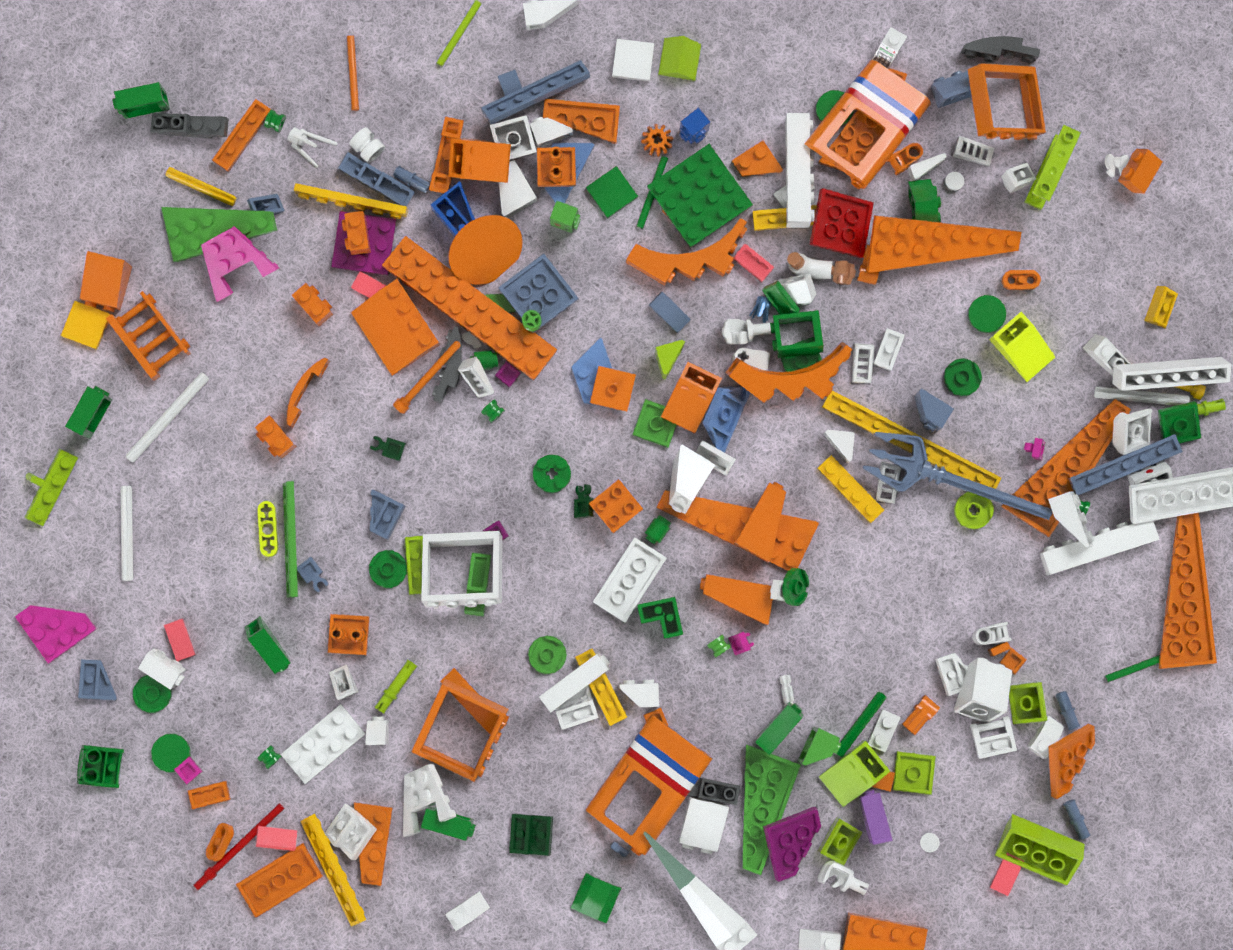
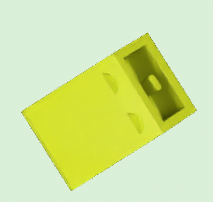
M1022 312L989 339L1026 382L1055 358V355L1035 326Z

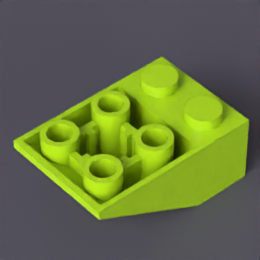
M862 740L823 772L819 778L842 807H844L886 776L890 770L865 740Z

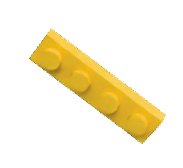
M811 205V210H814V217L817 205ZM786 208L752 212L754 231L786 228Z
M832 455L817 468L870 524L884 511L878 502Z
M593 648L575 658L579 666H581L596 654ZM606 673L589 684L610 726L628 717Z

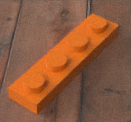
M255 99L212 161L229 172L263 125L271 109Z

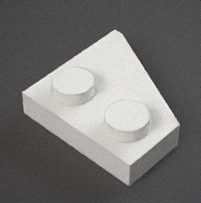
M955 653L935 659L946 695L951 696L960 693L968 666L964 665Z

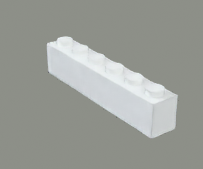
M809 113L786 114V228H809L811 221H814V210H811V203H814V192H811V185L814 184V174H810V167H813L814 157L810 156L811 148L804 144L810 137V131H813V120H810Z
M1222 357L1114 365L1112 384L1121 391L1225 383L1230 382L1232 364Z
M1154 521L1130 525L1124 522L1117 524V529L1111 531L1109 527L1099 530V535L1093 536V546L1088 548L1080 541L1073 542V539L1061 542L1062 546L1055 548V545L1043 548L1044 552L1039 554L1046 575L1160 540Z

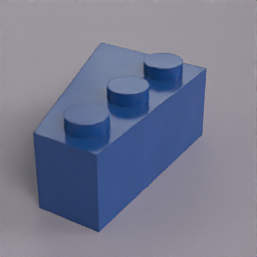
M460 181L430 204L432 211L454 237L466 224L475 220Z

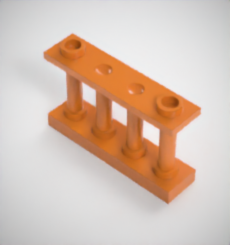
M141 291L140 295L144 298L143 301L121 317L118 316L116 318L111 314L105 319L149 377L155 381L161 377L158 373L160 367L182 351L189 356L191 352L188 349L191 346L184 338L181 340L154 305L156 303L154 297L150 293L147 295ZM150 306L155 315L133 332L129 331L127 333L124 329L125 323ZM161 321L167 330L144 347L141 346L139 348L135 343L137 338ZM172 336L178 345L156 362L152 361L150 363L146 358L149 355L148 353Z

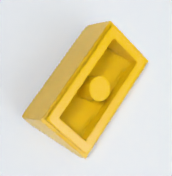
M1156 286L1144 321L1166 329L1178 293L1166 286Z

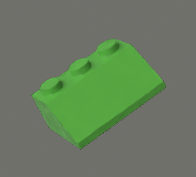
M813 727L797 762L806 766L831 757L833 753L837 754L841 746L840 738L820 728Z

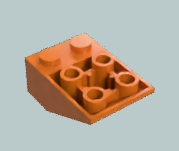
M451 138L448 177L508 183L511 144Z
M687 362L661 417L695 434L722 378Z

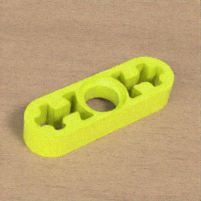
M264 501L259 504L257 509L260 551L264 556L273 557L278 552L276 507L273 503ZM265 505L272 508L268 516L269 518L273 517V521L265 520L262 522V518L266 519V514L262 512ZM265 524L273 526V532L269 535L263 532ZM274 536V540H270V545L274 546V550H271V553L268 554V551L264 550L268 543L267 540L263 541V537L271 538Z

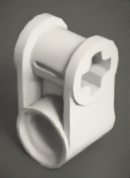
M740 348L733 354L732 361L739 358L738 356L743 353V356L746 358L743 362L768 371L771 355L769 352Z
M1008 622L978 628L972 634L973 641L978 645L1012 641L1008 635ZM981 631L986 633V640L984 642L979 639Z

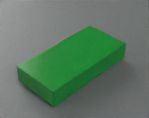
M779 281L773 282L762 289V292L780 315L798 313L800 311Z

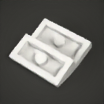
M588 686L556 709L562 730L599 718Z
M344 804L326 830L325 835L334 847H339L351 860H356L377 829L360 813L349 805Z

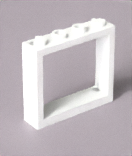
M500 531L423 534L421 601L425 607H433L434 609L439 608V606L457 608L458 605L476 607L477 604L492 606L502 603V535ZM493 545L492 593L429 595L430 547Z

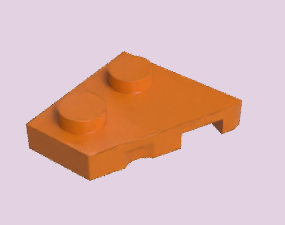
M764 140L731 161L741 177L781 173L783 171Z

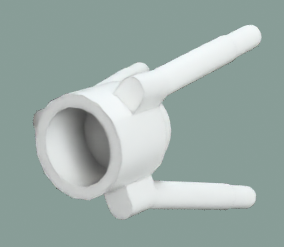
M294 127L288 135V141L292 142L291 147L295 148L317 168L318 165L299 146H304L307 143L316 148L317 144L308 140V137L335 146L337 142Z

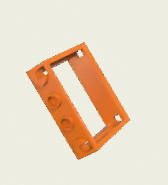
M978 64L968 69L978 136H984L986 139L1000 137L1001 140L1014 137V140L1024 138L1036 140L1037 136L1046 133L1036 67ZM986 78L1019 79L1027 128L993 127Z
M445 679L411 752L475 782L478 776L482 777L486 769L483 766L485 760L489 761L494 750L491 747L493 743H498L502 734L499 732L501 726L505 727L510 717L506 715L509 709ZM448 692L499 715L475 769L424 745Z

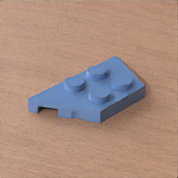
M553 143L551 148L555 146L575 147L577 181L595 144ZM574 186L544 188L555 203L556 201L565 203Z
M602 338L598 339L571 367L585 404H592L590 399L598 366L612 369Z
M741 385L717 388L703 421V425L715 448L724 453L750 395V392Z

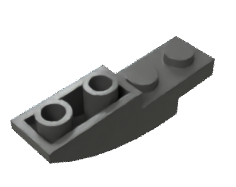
M996 36L967 43L961 49V53L971 59L981 57L986 62L998 61L1001 54H1003V57L1007 59L1018 57L1022 58L1023 62L1032 63L1038 59L1040 49L1022 46L1023 38Z
M152 113L150 132L170 136L210 139L212 137H227L229 118L223 116Z
M454 326L453 330H449L446 337L448 341L446 348L442 347L439 354L440 358L455 341L460 342V348L444 364L446 368H442L440 372L439 386L436 385L432 392L434 402L442 404L448 387L456 390L460 378L458 368L462 363V341L459 329Z
M700 777L688 795L737 805L740 786Z

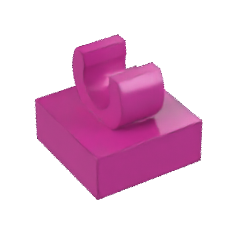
M1035 438L1034 444L1025 442L1024 450L1032 453L1034 459L1042 461L1045 441L1041 438Z
M741 632L728 637L735 655L751 650L750 647L754 643H748L746 638L750 636V633Z
M188 757L174 769L186 785L203 772L191 757Z

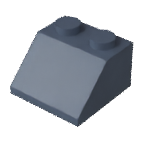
M957 71L951 74L952 77L946 79L940 77L933 81L934 83H932L930 89L938 108L972 97L968 71L963 73L962 71Z
M921 388L914 395L920 422L924 424L923 428L932 433L933 431L938 432L943 428L954 408Z

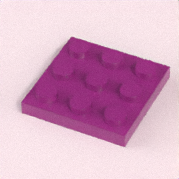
M340 211L331 267L388 276L389 271L383 268L382 264L392 253L397 220L366 215L371 253L352 255L350 250H346L345 238H348L347 231H343L342 220L345 219L344 214L350 212Z

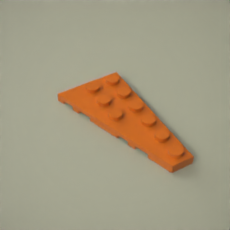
M889 68L891 72L904 81L906 80V73ZM857 110L829 149L853 166H858L885 130ZM823 157L818 162V164L840 170Z

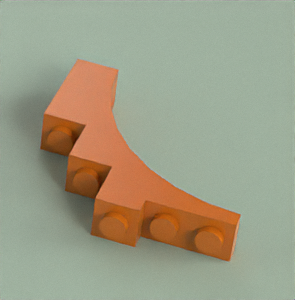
M740 218L732 230L721 240L707 248L691 253L666 254L635 244L626 259V263L664 286L667 282L671 283L676 275L674 270L692 281H695L696 278H701L705 271L703 266L724 277L726 273L730 274L734 267L732 263L734 258L728 254H733L738 244L735 242L738 237L743 238L745 235L747 221Z
M841 342L832 353L821 361L803 369L787 372L762 370L736 358L725 373L763 403L772 398L775 388L794 401L803 394V388L806 386L823 399L829 396L833 390L834 383L829 379L838 373V367L841 363L849 359L852 348Z

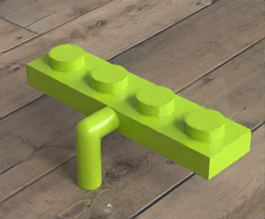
M59 448L44 479L32 473L26 474L27 480L40 487L24 518L44 526L78 457Z

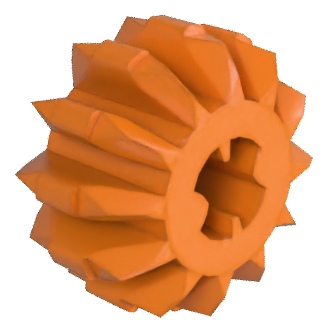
M654 124V130L648 126L647 130L649 133H642V136L645 138L641 140V143L646 144L644 150L647 151L651 148L649 152L651 156L654 151H657V157H660L661 150L664 154H667L666 148H672V144L669 143L673 141V137L669 136L671 130L664 132L665 125L658 129V124ZM661 137V143L658 141V144H655L653 138Z

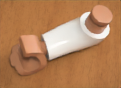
M797 252L790 253L787 258L789 269L796 276L810 273L812 279L818 280L831 279L833 275V282L841 285H850L852 279L855 278V266L848 263V261H835L833 265V261L815 260Z

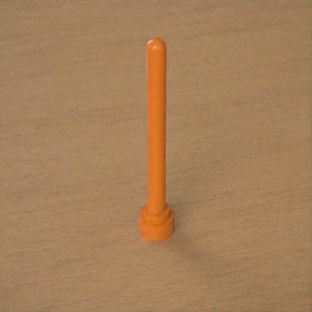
M455 341L406 396L398 398L393 403V406L400 413L405 414L407 412L410 401L460 348V342Z

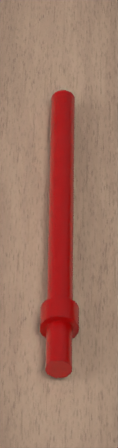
M279 803L232 847L214 866L206 869L204 875L193 884L194 887L200 890L209 880L212 881L217 876V872L257 835L258 826L266 827L285 808Z

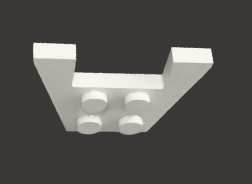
M434 764L425 765L404 775L403 837H410L420 832L417 812L434 804L437 807L439 822L456 817L455 811L449 807L448 803L450 800L448 795H444L441 789L443 784Z

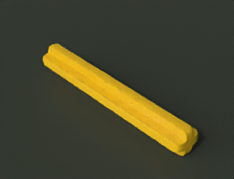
M169 167L165 175L168 178L223 203L234 206L237 198L234 195L172 167Z

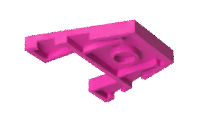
M235 226L201 244L217 302L233 293L224 278V275L250 261L254 262L262 277L279 268L275 262L272 263L266 257L267 255L254 247L252 242Z

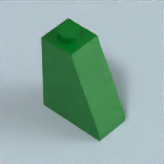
M259 616L246 625L245 631L249 642L273 673L276 674L286 670L291 663L290 659L262 617Z
M788 702L758 734L755 743L770 755L803 718L801 713L803 710L796 703Z

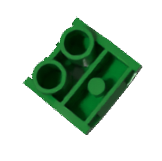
M82 745L78 761L77 784L119 788L120 767L124 749Z
M586 872L571 909L607 923L622 887L612 885Z

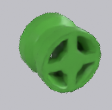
M529 310L523 314L522 323L524 328L532 332L540 328L541 316L537 311Z
M723 634L707 644L708 648L713 650L715 658L731 648L724 641L725 637Z

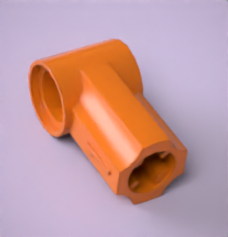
M867 245L863 262L859 268L860 272L857 281L876 285L879 272L866 271L870 245Z
M926 695L921 698L922 700L918 705L914 706L915 709L902 723L914 735L940 709Z

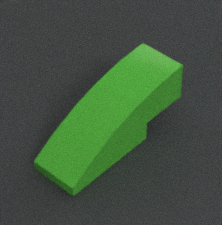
M472 553L467 594L487 593L491 555ZM477 604L476 607L465 606L464 612L468 615L484 616L485 604Z

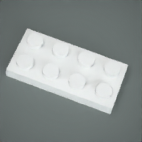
M634 537L593 603L626 623L667 558Z
M340 704L286 749L281 756L304 784H307L362 738L365 732Z

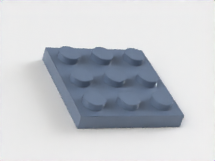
M542 254L498 287L521 319L526 311H537L541 316L540 328L579 300L545 254Z

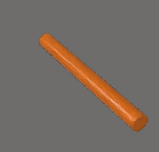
M353 35L347 36L351 109L356 111L359 110L355 39Z

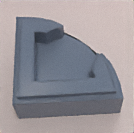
M616 840L610 845L622 857H626L629 854V851Z

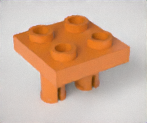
M555 146L552 148H537L538 187L576 186L575 147Z
M619 479L589 503L613 534L643 510Z
M330 614L328 653L367 655L370 617Z

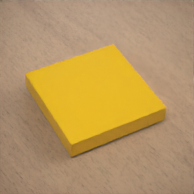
M74 301L61 336L97 350L108 324L105 318L111 314Z

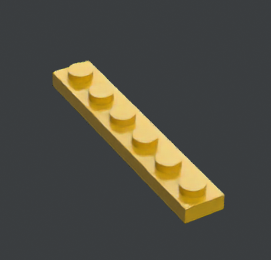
M295 183L294 186L295 194H298V197L301 199L309 200V197L317 198L316 201L327 204L328 201L335 202V205L339 207L350 205L354 206L353 209L358 211L369 209L372 210L373 214L377 215L388 213L391 214L390 217L395 219H402V217H407L408 214L407 206Z
M315 814L301 820L303 829L351 927L367 920L363 908L356 899L354 890L348 883L347 875L342 870L338 857L330 846V840L321 827L320 820Z

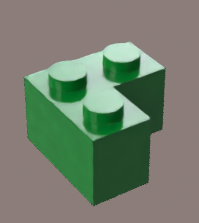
M931 179L908 181V199L912 207V219L941 222V215L938 212V208L941 207V198L937 196V187L933 186Z
M675 597L637 605L641 624L660 620L664 639L683 635Z

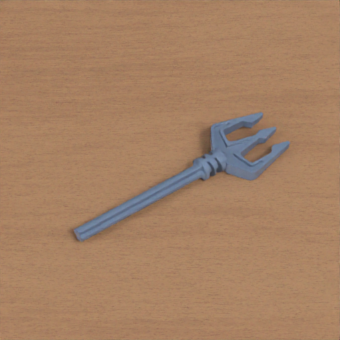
M883 432L874 433L875 436L885 442L895 439L913 446L911 457L891 455L885 450H868L879 459H887L905 470L906 474L903 479L897 481L882 475L878 467L863 466L864 470L898 492H904L920 479L924 480L928 477L929 482L934 479L937 485L946 483L1047 520L1052 515V509L949 473L943 466L940 469L937 468V464L932 467L931 462L927 461V454L921 437Z

